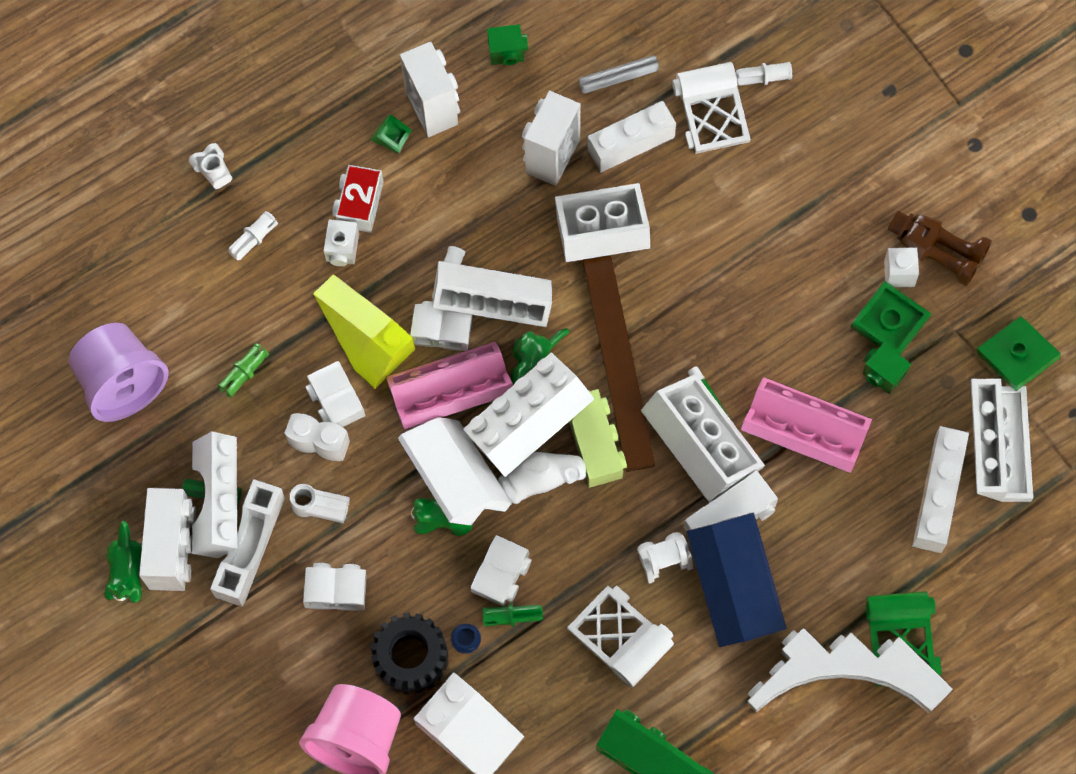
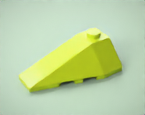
M334 274L313 293L354 371L374 389L415 350L413 337L393 319Z

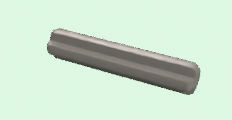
M652 55L581 77L579 79V86L582 93L592 92L659 70V63L656 56Z

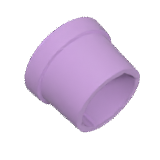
M109 323L90 331L76 343L68 359L69 366L85 393L84 398L93 417L103 422L121 420L142 410L160 394L169 376L166 364L154 352L147 350L129 327L123 323Z

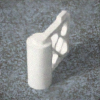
M732 62L676 74V79L672 80L675 96H680L683 101L690 130L685 132L689 149L694 148L695 154L750 142L751 139ZM733 96L735 107L731 114L717 107L722 98ZM702 103L710 108V110L702 120L693 115L691 105ZM713 111L727 119L720 130L706 122ZM736 112H737L738 119L735 118V117H733ZM731 121L741 128L742 136L731 138L723 133V131ZM695 122L698 123V124H700L697 129H696ZM702 127L716 134L712 143L700 145L698 134Z
M617 585L613 589L607 586L567 627V630L611 668L619 679L633 688L674 645L671 640L674 635L663 624L659 626L652 624L627 602L630 597ZM610 597L617 603L618 613L600 614V605ZM621 607L628 613H622ZM595 610L597 611V615H591ZM618 619V634L601 635V620ZM622 619H636L641 624L635 633H622ZM597 620V635H583L578 630L585 621ZM622 639H628V640L623 644ZM601 640H619V649L611 658L602 651ZM591 641H597L598 647Z

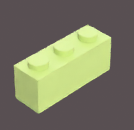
M598 389L589 391L594 400L569 421L579 457L584 460L586 466V480L589 488L623 479V469L627 468L623 451L618 452L615 442L619 441L616 427L614 424L609 425L606 416L610 414L606 397L601 398Z

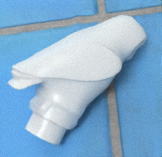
M533 452L506 477L501 475L498 481L510 501L518 504L529 496L548 492L565 482L571 484L576 480L584 479L586 477V466L584 460L579 456Z

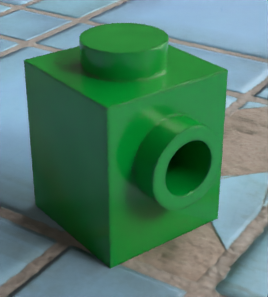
M520 24L487 28L491 65L504 64L511 66L524 61V51L529 50L527 34H521Z
M883 343L878 350L872 348L864 358L863 362L866 364L863 374L872 386L876 388L881 387L888 394H891L908 374L911 363Z

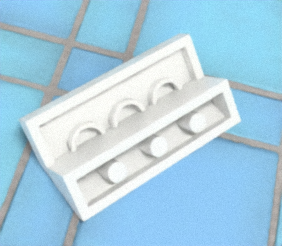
M971 379L977 494L1001 502H1031L1033 500L1026 386L1015 391L1011 386H1001V379Z
M437 417L402 433L398 437L400 443L450 523L472 525L484 509L505 512L512 504L478 449L463 430L464 428L460 421Z

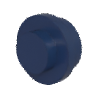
M461 624L453 630L451 643L459 653L470 654L480 646L481 635L474 625Z

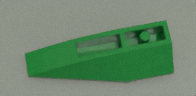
M616 709L596 745V751L631 774H715L665 740L667 736L657 728L651 727L648 729L639 723L641 719L629 710H625L623 713Z

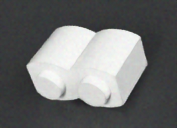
M432 301L415 304L410 333L415 345L468 351L472 325L471 314L432 308Z
M339 361L307 376L310 384L305 386L313 402L319 401L322 409L318 410V413L323 422H332L344 427L366 416Z
M291 414L285 430V436L291 447L300 452H316L322 458L330 461H343L350 443L348 433L342 426L332 422L319 423L315 418L306 414Z
M496 535L470 588L471 592L502 607L505 606L507 601L512 602L519 589V586L515 585L520 574L526 575L532 559L528 558L529 550Z
M314 563L313 567H306L304 607L347 611L365 610L366 570L361 569V566L356 564H345L343 568L338 569L331 568V565L327 563Z

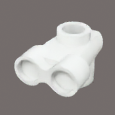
M212 143L203 152H197L190 156L189 163L196 172H201L215 189L221 188L232 180V176L223 161L224 153L218 144Z

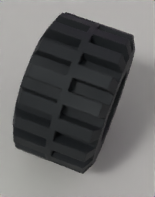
M403 613L402 618H397V615L390 617L391 622L388 624L384 622L380 625L381 631L375 632L373 636L374 643H371V659L375 671L385 685H389L391 690L395 692L401 690L403 694L410 695V691H416V694L423 693V688L431 689L434 687L436 680H441L443 677L442 672L447 668L448 650L445 637H443L439 626L436 627L434 625V621L429 618L427 620L423 619L421 614L416 613L415 617H412L410 613ZM407 639L421 641L426 645L428 651L423 663L411 669L401 668L392 660L394 648L400 642Z

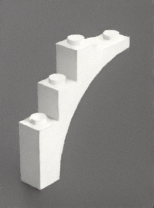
M803 628L799 633L793 630L782 641L785 647L781 653L788 661L786 663L782 660L779 661L769 672L772 677L765 684L761 681L758 682L749 691L748 695L751 698L748 700V705L757 713L775 697L796 686L817 680L848 678L866 680L889 687L910 698L927 713H930L953 689L900 637L894 642L888 639L878 649L877 653L881 656L877 658L852 633L846 638L841 634L829 646L832 650L829 654Z

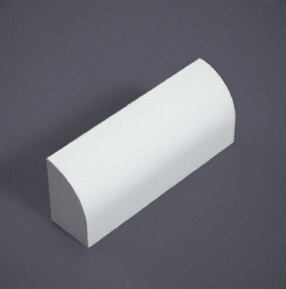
M442 261L438 262L432 308L542 327L547 326L552 305L551 280Z

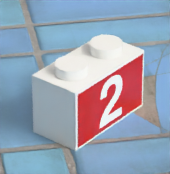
M348 165L347 173L342 174L340 178L339 190L342 193L340 200L336 199L334 202L333 216H336V219L340 221L357 222L359 231L371 233L384 183L382 171Z

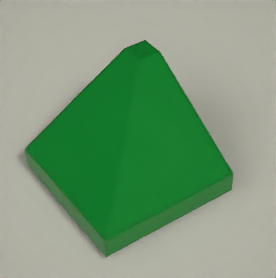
M389 114L370 140L399 153L412 129Z

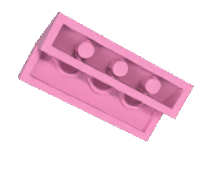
M496 342L386 377L404 430L426 423L437 417L448 416L494 401L513 386Z
M763 377L741 430L851 473L872 419Z

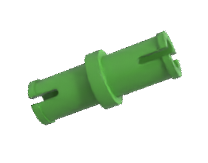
M255 343L240 361L237 360L233 364L232 371L217 385L221 392L226 390V396L232 398L233 394L246 380H251L254 376L253 372L269 356L265 348L260 352L261 345Z

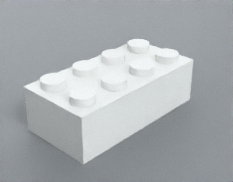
M551 352L547 357L541 359L524 377L518 379L502 396L496 398L479 416L474 417L463 430L482 453L506 477L589 405L594 398L579 378Z

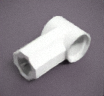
M308 484L296 485L291 490L290 504L292 511L297 516H313L344 524L350 497L316 490ZM300 496H308L312 499L305 506L296 503L297 498Z

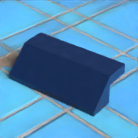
M754 512L686 531L719 647L745 642L787 629Z

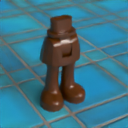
M897 211L887 230L898 235L897 239L901 241L905 248H917L920 261H923L926 256L934 259L953 272L958 282L967 287L973 279L977 268L983 262L992 240L987 237H981L976 242L970 243L942 227L943 222L918 214L915 216L912 213L908 216ZM938 242L950 248L967 260H961L936 246V243Z

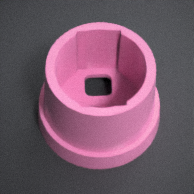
M335 685L314 724H310L299 741V745L313 759L340 773L386 774L390 762L388 753L401 718V713L391 702L373 692L352 685Z

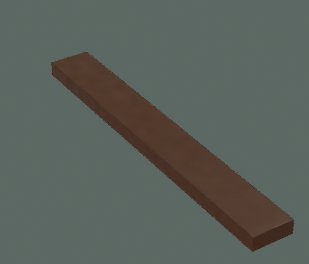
M607 255L583 259L621 450L624 453L627 464L626 472L655 467L646 418L641 412L643 404L612 257Z

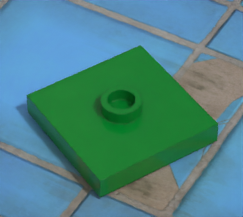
M884 281L853 320L850 327L879 348L885 343L901 356L931 317L932 313Z
M1022 316L977 348V354L1015 391L1019 390L1061 357V353Z

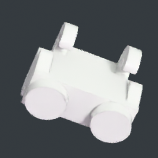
M672 533L666 537L665 541L657 544L645 542L637 548L648 583H652L654 579L659 578V569L679 563L681 570L685 568L687 570L694 569L688 543L681 533Z

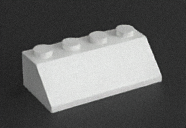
M696 374L658 390L641 409V412L709 503L765 466Z

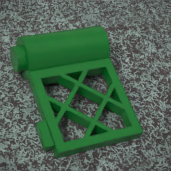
M927 591L866 596V616L870 631L872 653L877 658L880 657L877 653L881 647L878 644L877 632L889 631L896 638L900 637L938 675H942L940 656L934 657L930 623L931 615H935L936 612L934 597H929ZM924 628L925 641L917 649L905 639V636L911 629ZM906 629L902 635L895 631ZM925 646H926V655H927V656H925V655L921 652V651L924 649Z

